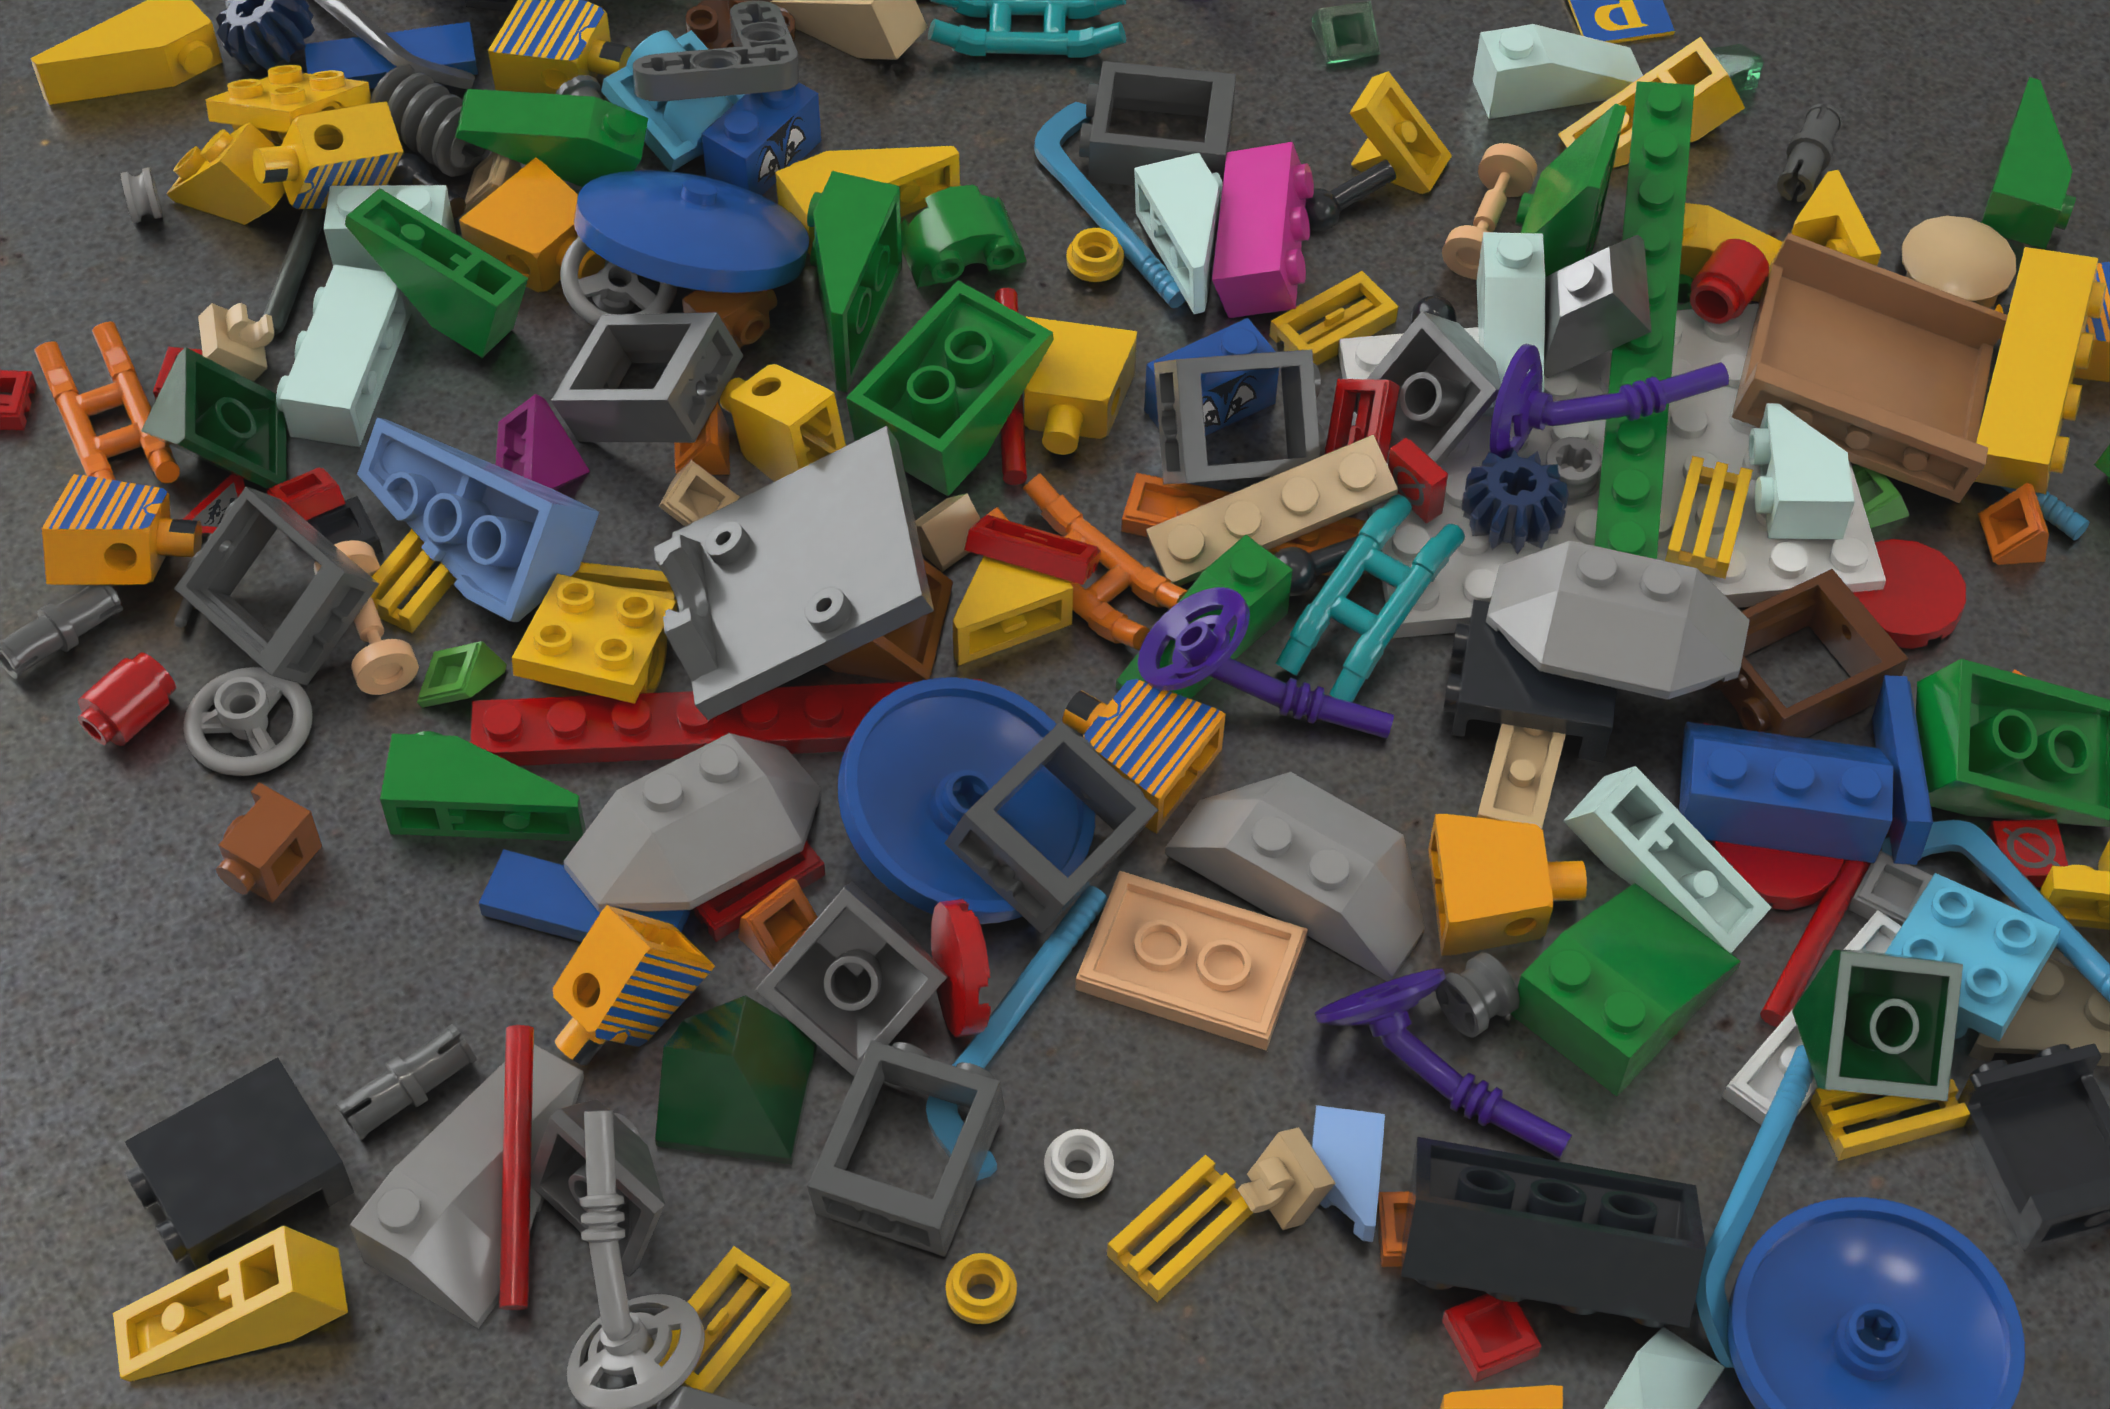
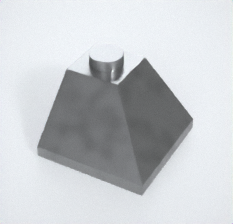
M1639 235L1605 248L1545 277L1544 375L1547 378L1651 332L1644 240Z
M1423 311L1367 378L1391 380L1400 385L1389 450L1392 446L1407 438L1415 443L1439 466L1497 399L1501 386L1496 362L1459 323ZM1357 393L1356 402L1354 407V411L1356 412V414L1358 412L1361 393Z
M851 881L840 891L755 990L855 1077L870 1041L873 1040L888 1045L944 982L948 975L895 918Z
M598 1099L560 1108L550 1116L531 1170V1187L580 1232L588 1229V1225L581 1223V1215L588 1212V1209L580 1206V1198L587 1195L584 1111L609 1110ZM613 1113L616 1194L624 1196V1204L618 1206L617 1210L624 1212L625 1218L624 1221L617 1224L618 1227L625 1229V1237L618 1240L623 1272L630 1276L640 1265L665 1203L648 1145L641 1140L637 1128L629 1119L619 1113Z

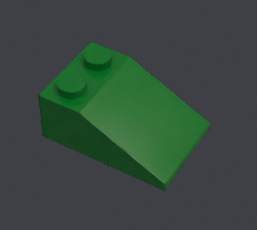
M1614 104L1541 172L1534 194L1524 192L1522 195L1515 225L1522 227L1521 233L1543 234L1545 277L1592 254L1602 221L1627 106Z
M832 171L823 192H815L811 198L807 214V224L809 227L814 228L815 233L810 253V264L817 267L819 296L836 390L847 393L902 268L899 186Z
M957 280L846 397L854 442L887 426L899 443L904 471L949 496L988 453L1054 340L1053 332Z
M1962 658L1917 682L1916 720L1930 806L1966 816L2013 820L2057 819V823L2110 827V699Z
M1634 883L1562 932L1521 974L1517 987L1520 997L1519 1008L1510 1015L1617 1097L1739 968L1741 961Z

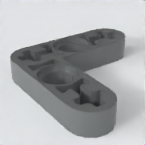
M746 1L730 8L731 39L734 47L660 53L638 58L633 62L635 94L637 97L648 101H674L774 92L795 87L799 83L798 51L780 8L776 4L766 1Z

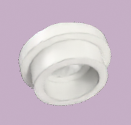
M1074 1129L1063 1133L1053 1140L1045 1153L1044 1171L1048 1182L1056 1191L1071 1198H1087L1098 1194L1108 1185L1113 1175L1114 1159L1110 1147L1102 1138L1088 1130ZM1081 1160L1088 1163L1091 1169L1085 1173H1074L1067 1169V1165L1073 1161Z

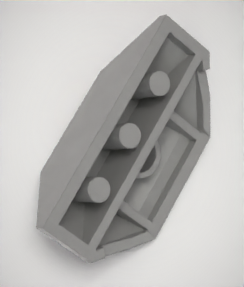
M1567 541L1499 565L1486 618V623L1496 632L1501 631L1510 644L1539 671L1663 699H1671L1703 689L1719 680L1725 682L1738 678L1750 621L1697 568L1574 541Z
M728 733L616 790L564 859V869L598 912H601L606 905L640 911L691 910L803 851L815 809L821 797V788L785 747Z
M1292 772L1199 800L1165 847V854L1277 919L1307 928V936L1385 981L1395 978L1424 934V921L1404 835Z

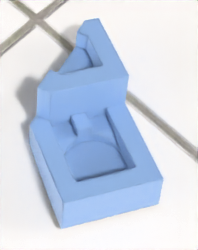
M1316 1105L1312 1148L1336 1183L1321 1201L1320 1205L1324 1208L1331 1205L1339 1208L1355 1222L1353 1233L1362 1241L1373 1242L1378 1206L1385 1114Z

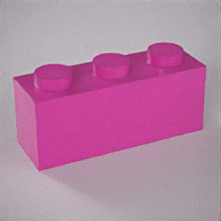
M1293 142L1226 153L1212 281L1228 318L1296 309L1298 284L1305 283L1306 267L1301 247L1302 241H1306L1310 237V224L1305 205L1306 199L1313 197L1314 182L1309 164H1301Z

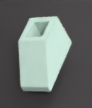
M1767 403L1760 428H1752L1750 432L1749 461L1751 465H1759L1760 476L1757 477L1755 484V510L1757 514H1765L1768 539H1843L1855 502L1848 452L1782 405Z

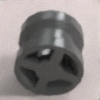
M1484 952L1468 960L1465 971L1461 974L1452 972L1447 974L1446 978L1435 990L1439 1005L1448 1020L1458 1031L1472 1038L1488 1029L1490 1018L1495 1015L1505 1017L1518 1009L1520 1004L1518 989L1506 968L1492 955Z

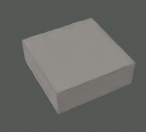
M1880 851L1875 863H1871L1848 910L1868 920L1879 910L1902 926L1933 876L1909 864H1894L1892 856Z

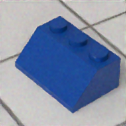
M1686 722L1683 738L1679 812L1706 840L1875 863L1891 826L1893 809V765L1880 748Z

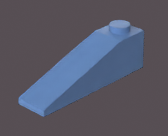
M378 417L357 473L397 520L405 521L424 542L421 548L433 561L442 562L456 578L454 585L466 599L512 622H519L543 601L557 574L571 577L579 570L599 515V511L554 489L387 419Z

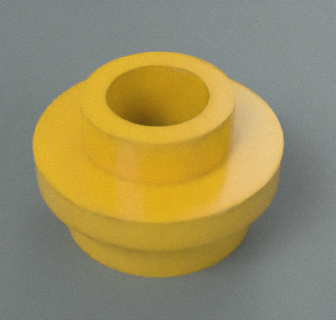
M1088 228L1079 232L1070 243L1066 253V263L1071 273L1079 279L1089 282H1103L1115 277L1121 271L1124 264V251L1115 235L1110 231L1102 228Z
M988 1253L969 1255L957 1262L948 1274L946 1280L947 1302L952 1311L967 1322L989 1324L998 1321L1008 1314L1016 1300L1017 1281L1014 1272L1006 1262ZM977 1284H986L994 1290L993 1295L987 1299L973 1298L968 1292Z

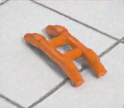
M104 322L92 329L113 383L82 394L78 393L57 342H46L35 348V354L86 476L116 480L107 459L142 447L147 461L159 481L162 483H172L177 480L180 475V468L170 446L141 431L152 408L114 322ZM124 405L132 424L97 436L89 417Z
M1041 473L1023 487V490L1042 511L1041 515L1063 537L1097 546L1101 550L1099 562L1109 569L1107 573L1087 589L1078 583L1069 581L1073 587L1072 610L1088 622V627L1099 636L1116 644L1123 643L1139 651L1150 629L1128 619L1126 614L1117 611L1108 603L1130 586L1132 588L1131 591L1143 601L1158 608L1165 607L1171 609L1182 599L1188 590L1172 584L1170 579L1159 575L1150 567H1144L1083 518V514L1074 508L1063 494L1059 495ZM998 507L988 513V515L1008 520Z

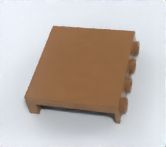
M1788 233L1769 267L1768 278L1763 284L1732 418L1760 428L1766 404L1778 403L1848 452L1849 462L1960 503L1986 465L1988 447L1977 444L1976 441L1980 429L1993 348L2004 332L2008 315Z

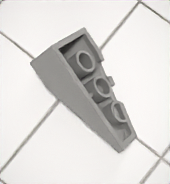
M535 1044L533 1055L531 1170L550 1116L560 1108L576 1104L584 1080L582 1070ZM505 1062L393 1168L350 1224L353 1236L365 1263L478 1329L499 1302ZM531 1187L530 1230L536 1212L541 1211L544 1198L533 1187Z

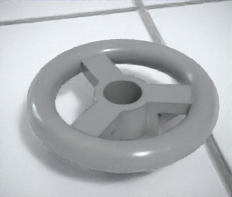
M579 236L567 249L560 271L562 289L572 309L589 324L595 326L601 315L627 313L635 304L642 309V311L635 314L667 313L672 306L677 286L660 282L658 294L655 295L639 282L637 274L620 268L611 262L597 274L578 279L580 263L585 254L591 249ZM618 278L623 280L627 286L617 287L609 280ZM591 296H592V299H593V301H594V303H595L596 306H594V305L587 299V297H591Z
M261 667L236 669L214 678L194 696L184 717V738L193 756L207 768L226 775H256L282 765L299 751L311 730L312 706L307 693L298 682L271 676ZM284 695L291 704L293 721L287 735L280 743L275 745L266 731L268 726L267 715L281 696ZM214 703L216 709H214L211 712H208L209 708ZM232 732L237 738L248 740L256 755L235 757L223 754L215 750L207 742L204 734Z

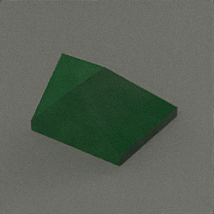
M185 347L178 354L141 431L197 459L269 490V488L287 481L286 419L284 412L279 411L277 408L276 393Z
M1834 949L1792 1010L1818 1088L1948 1101L1963 964L1864 950Z
M746 995L684 1019L663 1046L655 1134L656 1146L792 1165L817 1044L792 1022Z

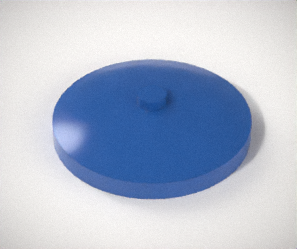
M653 170L626 171L608 174L590 181L580 190L577 198L574 228L580 239L592 251L607 261L627 271L655 281L712 292H756L788 284L802 273L805 266L809 236L804 225L791 212L774 201L734 184L679 172Z
M947 677L922 680L897 689L881 699L862 719L847 744L838 775V803L841 818L847 835L863 863L889 890L906 902L930 914H933L934 907L939 902L964 899L969 903L968 910L973 911L974 915L978 917L980 924L999 923L1023 917L944 843L963 815L1057 724L1045 712L1018 694L997 685L968 678ZM1045 766L997 811L1006 822L1067 878L1085 860L1093 840L1096 813Z
M1845 1197L1814 1203L1794 1211L1774 1224L1755 1243L1740 1269L1729 1299L1727 1315L1729 1352L1740 1384L1755 1409H2011L2020 1390L2025 1364L2024 1333L2015 1301L2003 1278L1985 1254L1955 1228L1933 1215L1902 1203L1868 1197Z

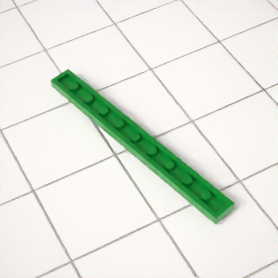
M1636 82L1622 241L1635 235H1639L1644 240L1651 332L1612 349L1608 394L1619 393L1622 385L1630 384L1632 386L1634 382L1639 380L1645 382L1647 378L1652 376L1656 377L1659 381L1672 376L1695 85ZM1666 404L1665 410L1661 413L1653 412L1648 417L1640 415V418L1634 421H1629L1626 417L1606 419L1594 546L1657 559L1669 404Z

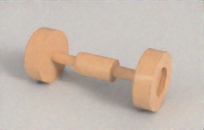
M1499 143L1492 145L1485 151L1478 167V175L1481 182L1489 190L1486 191L1474 218V226L1464 225L1453 229L1449 233L1442 249L1444 262L1456 274L1477 280L1483 232H1493L1507 202V197L1522 196L1524 192H1528L1531 189L1538 169L1534 158L1523 148L1513 144Z
M357 540L334 544L371 577L380 569L374 549L369 544ZM316 561L314 563L315 574H317L320 568L322 567ZM370 596L353 620L360 639L369 642V645L356 654L351 664V670L361 691L372 695H382L408 685L417 675L419 665L409 643L399 639L381 640L384 634V627Z

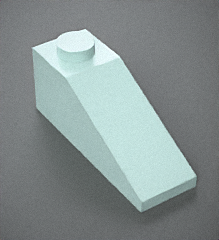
M1530 24L1480 32L1473 83L1488 119L1605 101L1641 78L1643 74L1630 47Z
M1200 153L1134 168L1136 215L1193 314L1205 312L1215 257L1219 207L1221 205L1223 188L1222 179L1217 172L1211 173Z
M1483 232L1477 273L1479 345L1496 362L1500 383H1502L1508 365L1516 351L1523 344L1535 345L1538 348L1542 364V392H1544L1545 263L1543 234ZM1496 400L1482 416H1493Z
M1636 766L1604 776L1563 820L1610 870L1629 884L1636 883L1729 953L1735 950L1772 908Z

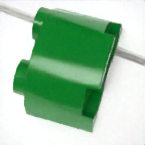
M975 185L953 186L933 193L925 198L928 207L917 214L911 223L905 218L901 222L902 252L917 288L953 281L963 273L965 266L972 263L985 264L988 270L991 271L1027 262L1023 247L1000 197L995 199L994 197L982 195L978 186Z

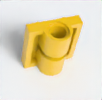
M299 65L272 67L267 70L268 77L260 80L243 79L233 81L227 85V92L205 99L210 122L230 124L234 131L251 122L275 145L282 144L293 119L300 115L371 103L369 82L344 79V73L336 70L321 71L313 74L302 73V67Z
M557 574L512 656L513 676L635 703L640 693H654L659 685L667 653V636L664 630L663 616H666L665 611L668 609L677 612V600Z

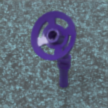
M1523 344L1511 359L1497 395L1490 429V453L1505 459L1512 446L1516 453H1518L1533 428L1544 430L1546 425L1560 426L1626 417L1629 421L1638 420L1640 415L1648 417L1653 412L1661 413L1665 410L1666 404L1727 386L1729 384L1727 368L1720 362L1660 381L1652 376L1647 378L1645 382L1642 380L1636 381L1632 386L1630 384L1622 385L1619 393L1553 401L1552 394L1542 392L1543 371L1538 348L1535 345ZM1511 423H1514L1515 436L1510 441Z
M1215 587L1205 589L1190 595L1174 605L1151 628L1139 651V673L1151 687L1158 690L1171 691L1182 689L1210 676L1273 706L1279 707L1280 715L1286 716L1289 711H1292L1293 718L1297 720L1306 715L1307 723L1314 724L1317 719L1385 739L1388 738L1392 727L1394 714L1325 695L1324 688L1320 686L1311 691L1310 684L1306 682L1301 687H1297L1296 679L1290 678L1287 683H1284L1230 658L1243 640L1250 620L1247 602L1237 591L1230 588ZM1215 610H1222L1221 615H1209L1202 617L1192 622L1191 624L1189 623L1193 619L1205 613ZM1237 622L1234 636L1230 642L1229 631L1234 627V625ZM1172 639L1175 641L1176 646L1172 655L1173 664L1160 668L1162 654Z
M1443 968L1413 973L1372 986L1332 1002L1314 1013L1318 1023L1337 1026L1369 1024L1373 1037L1380 1036L1386 1048L1451 1101L1450 1109L1457 1112L1463 1107L1465 1109V1117L1471 1119L1478 1115V1124L1486 1126L1491 1122L1558 1159L1564 1154L1572 1134L1502 1098V1089L1496 1087L1489 1091V1083L1485 1080L1476 1084L1475 1075L1467 1073L1463 1077L1406 1029L1407 1026L1412 1024L1408 1010L1417 1005L1419 1000L1430 995L1446 978Z

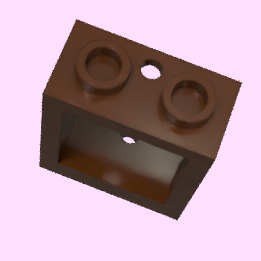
M1830 569L1741 611L1750 621L1738 678L1725 682L1719 680L1710 686L1720 690L1736 709L1739 720L1745 730L1807 738L1875 705L1884 676H1902L1909 658L1837 573ZM1809 626L1851 677L1786 708L1744 656Z

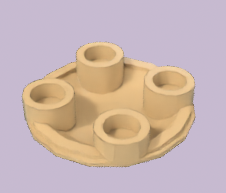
M1942 216L1927 219L1912 228L1902 244V263L1907 271L1905 277L1987 308L1994 306L1998 295L2008 289L2016 275V255L2008 241L1992 227L1971 218Z

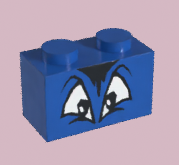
M798 83L795 87L787 90L745 94L701 133L706 177L734 184L763 195L776 183V171L800 161L821 142L818 93Z
M1248 318L1147 363L1144 411L1159 428L1154 362L1276 351ZM1279 368L1201 374L1205 436L1275 404Z

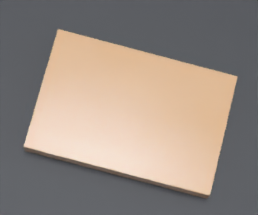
M1119 870L1077 974L1075 990L1267 1051L1305 946L1308 929Z

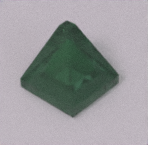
M1371 1L1318 8L1312 16L1313 30L1326 64L1376 57L1381 54Z
M1742 44L1709 48L1728 73L1736 91L1758 87L1764 64L1761 55Z

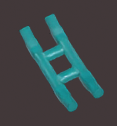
M930 0L931 2L953 8L954 12L965 16L987 18V15H989V31H986V29H974L961 24L956 26L938 19L932 20L928 31V40L952 47L953 51L968 56L1040 54L1068 55V58H1085L1099 54L1103 49L1126 43V34L1121 22L1099 28L1090 27L1083 30H1068V33H1065L1066 16H1068V19L1090 18L1100 15L1104 10L1125 5L1126 0ZM1011 15L1044 16V31L1011 32Z
M1402 495L1392 496L1382 508L1377 509L1359 531L1358 538L1313 602L1308 604L1289 634L1288 642L1275 664L1297 676L1312 648L1316 647L1332 618L1361 635L1343 664V670L1329 692V695L1332 697L1353 702L1364 681L1368 680L1374 667L1382 657L1384 649L1430 582L1435 580L1440 571L1449 562L1453 553L1464 542L1465 534L1463 530L1455 524L1445 525L1435 537H1432L1423 546L1410 568L1381 551L1387 541L1395 534L1396 528L1412 511L1411 503L1406 497ZM1364 571L1396 588L1378 615L1346 598Z

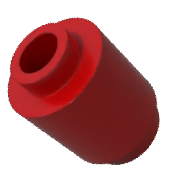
M1728 239L1721 242L1691 283L1690 303L1695 313L1705 321L1714 324H1723L1739 317L1768 278L1769 263L1765 255L1759 248L1745 240Z
M140 652L133 659L123 658L78 699V705L82 711L78 716V721L82 728L98 743L106 745L111 741L116 745L124 746L169 705L168 696L176 690L175 682L166 669L146 653Z

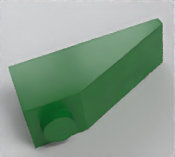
M2032 77L2028 79L1981 223L1992 227L2004 238L2046 249L2054 227L2062 230L2066 229L2076 197L2066 194L2073 171L2041 80Z
M468 89L464 95L455 137L525 165L536 157L561 179L584 187L590 181L601 176L635 170L641 161L648 118L593 96Z
M380 188L346 216L344 225L434 329L482 358L514 329L528 277Z
M1245 535L1201 573L1180 601L1197 592L1215 587L1233 589L1245 599L1250 611V620L1243 640L1230 657L1235 660L1288 614L1293 569ZM1215 610L1205 613L1193 619L1189 623L1191 624L1192 622L1205 616L1221 615L1222 610ZM1237 622L1234 625V627L1229 631L1230 642L1234 636ZM1172 639L1162 654L1160 668L1173 664L1172 655L1176 646L1175 641ZM1139 652L1116 680V688L1118 690L1129 680L1138 679L1146 682L1138 669ZM1207 676L1191 686L1171 690V692L1191 699L1214 678Z
M422 731L416 734L392 733L380 796L390 834L578 842L586 832L579 795L458 736H445L432 731Z

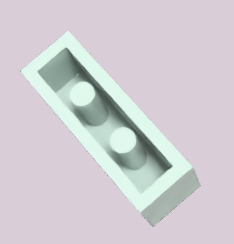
M334 264L326 286L317 289L313 302V318L308 330L299 333L295 345V362L289 376L284 375L280 379L277 388V408L279 411L284 412L290 437L360 447L411 315L408 298L386 272Z

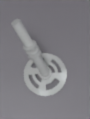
M613 1110L584 1111L587 1195L580 1198V1206L588 1209V1212L581 1215V1223L588 1225V1229L581 1232V1240L589 1242L601 1316L589 1326L576 1343L567 1366V1381L572 1394L585 1409H647L672 1394L692 1373L703 1351L705 1341L704 1326L696 1310L681 1298L666 1294H653L631 1300L627 1299L618 1240L625 1237V1229L618 1227L617 1224L624 1221L625 1218L624 1212L617 1210L618 1206L624 1204V1196L616 1194ZM643 1308L665 1309L655 1316L643 1312L632 1313V1311ZM681 1329L675 1351L661 1367L659 1363L665 1357L671 1345L672 1330ZM657 1334L655 1342L650 1335ZM589 1348L588 1361L584 1363V1358ZM604 1372L613 1376L635 1374L637 1384L621 1389H602L596 1387Z

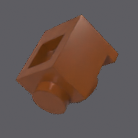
M773 289L742 293L695 290L682 299L684 313L717 312L739 348L754 343L762 336L764 331L770 328L769 311L777 307L778 304Z
M259 782L251 790L255 802L254 806L245 815H241L232 821L224 834L223 840L218 844L224 860L216 868V873L234 891L244 895L252 891L273 903L321 849L322 844L311 811Z

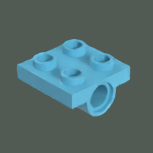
M667 30L652 34L634 49L628 58L626 67L604 78L601 92L611 103L648 118L644 142L670 172L704 154L701 133L745 95L674 101H648L637 97L634 92L633 62L646 55L708 49L692 30L677 39Z
M1935 873L1885 953L1963 964L1955 1039L1961 1038L1965 1035L1968 1028H1972L2000 1041L2055 949L2061 929Z

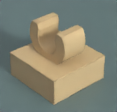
M211 303L198 316L204 357L253 382L267 369L265 346L274 338L272 316L265 314L258 322L248 319L247 307L242 303L232 306L229 310Z
M1298 1127L1278 1132L1247 1173L1252 1182L1242 1184L1238 1191L1253 1213L1270 1209L1282 1230L1303 1225L1336 1183Z

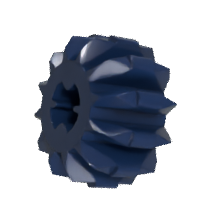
M226 0L227 9L216 17L219 25L216 34L222 40L221 45L231 57H235L240 64L247 67L251 72L262 67L268 70L275 67L282 60L290 62V55L297 50H303L306 47L304 39L311 36L315 31L311 23L314 15L309 10V4L306 0Z
M1512 446L1505 459L1488 452L1485 460L1482 461V465L1472 467L1471 472L1467 475L1466 492L1463 493L1461 504L1464 511L1463 517L1470 519L1469 526L1471 527L1472 536L1489 535L1492 550L1502 542L1510 543L1518 555L1525 542L1542 549L1544 543L1548 540L1549 534H1558L1559 528L1564 523L1566 513L1564 509L1567 507L1569 497L1567 483L1560 481L1558 464L1541 466L1538 451L1530 457L1524 458L1519 457Z

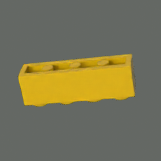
M2029 247L2024 248L1976 441L1977 444L1988 447L1986 465L1974 482L2018 489L2024 484L2030 483L2033 485L2036 493L2046 494L2051 472L2063 473L2070 443V437L2060 436L2063 420H2076L2082 385L2072 384L2076 368L2088 369L2095 334L2086 333L2085 328L2088 317L2100 318L2107 283L2096 282L2098 258Z

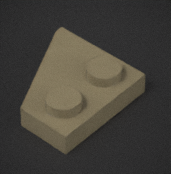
M2049 957L2001 1040L1997 1041L1979 1032L1969 1056L1977 1060L1991 1061L1995 1053L2032 1054L2033 1059L2041 1051L2059 1044H2067L2071 1049L2096 1044L2102 1056L2097 1066H2110V1003L2078 970Z

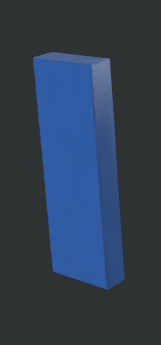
M470 22L386 33L416 57L461 69L473 75L478 74ZM360 37L305 44L308 74L329 70L342 71L344 79L369 82V88L374 89L390 70L397 67Z
M1885 675L1872 715V725L1876 748H1880L1893 765L1892 823L1889 828L1893 863L1917 865L1918 860H1921L1933 824L1911 684L1907 676Z
M503 849L479 901L481 915L580 942L583 941L601 913L597 911L566 872L564 865ZM619 907L622 910L673 924L681 933L691 910L640 911Z

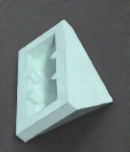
M1662 1327L1636 1353L1604 1409H1699L1725 1367L1665 1327Z

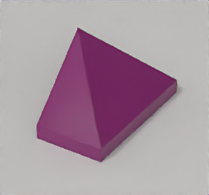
M534 394L498 422L496 466L554 490H558L590 472L545 398Z

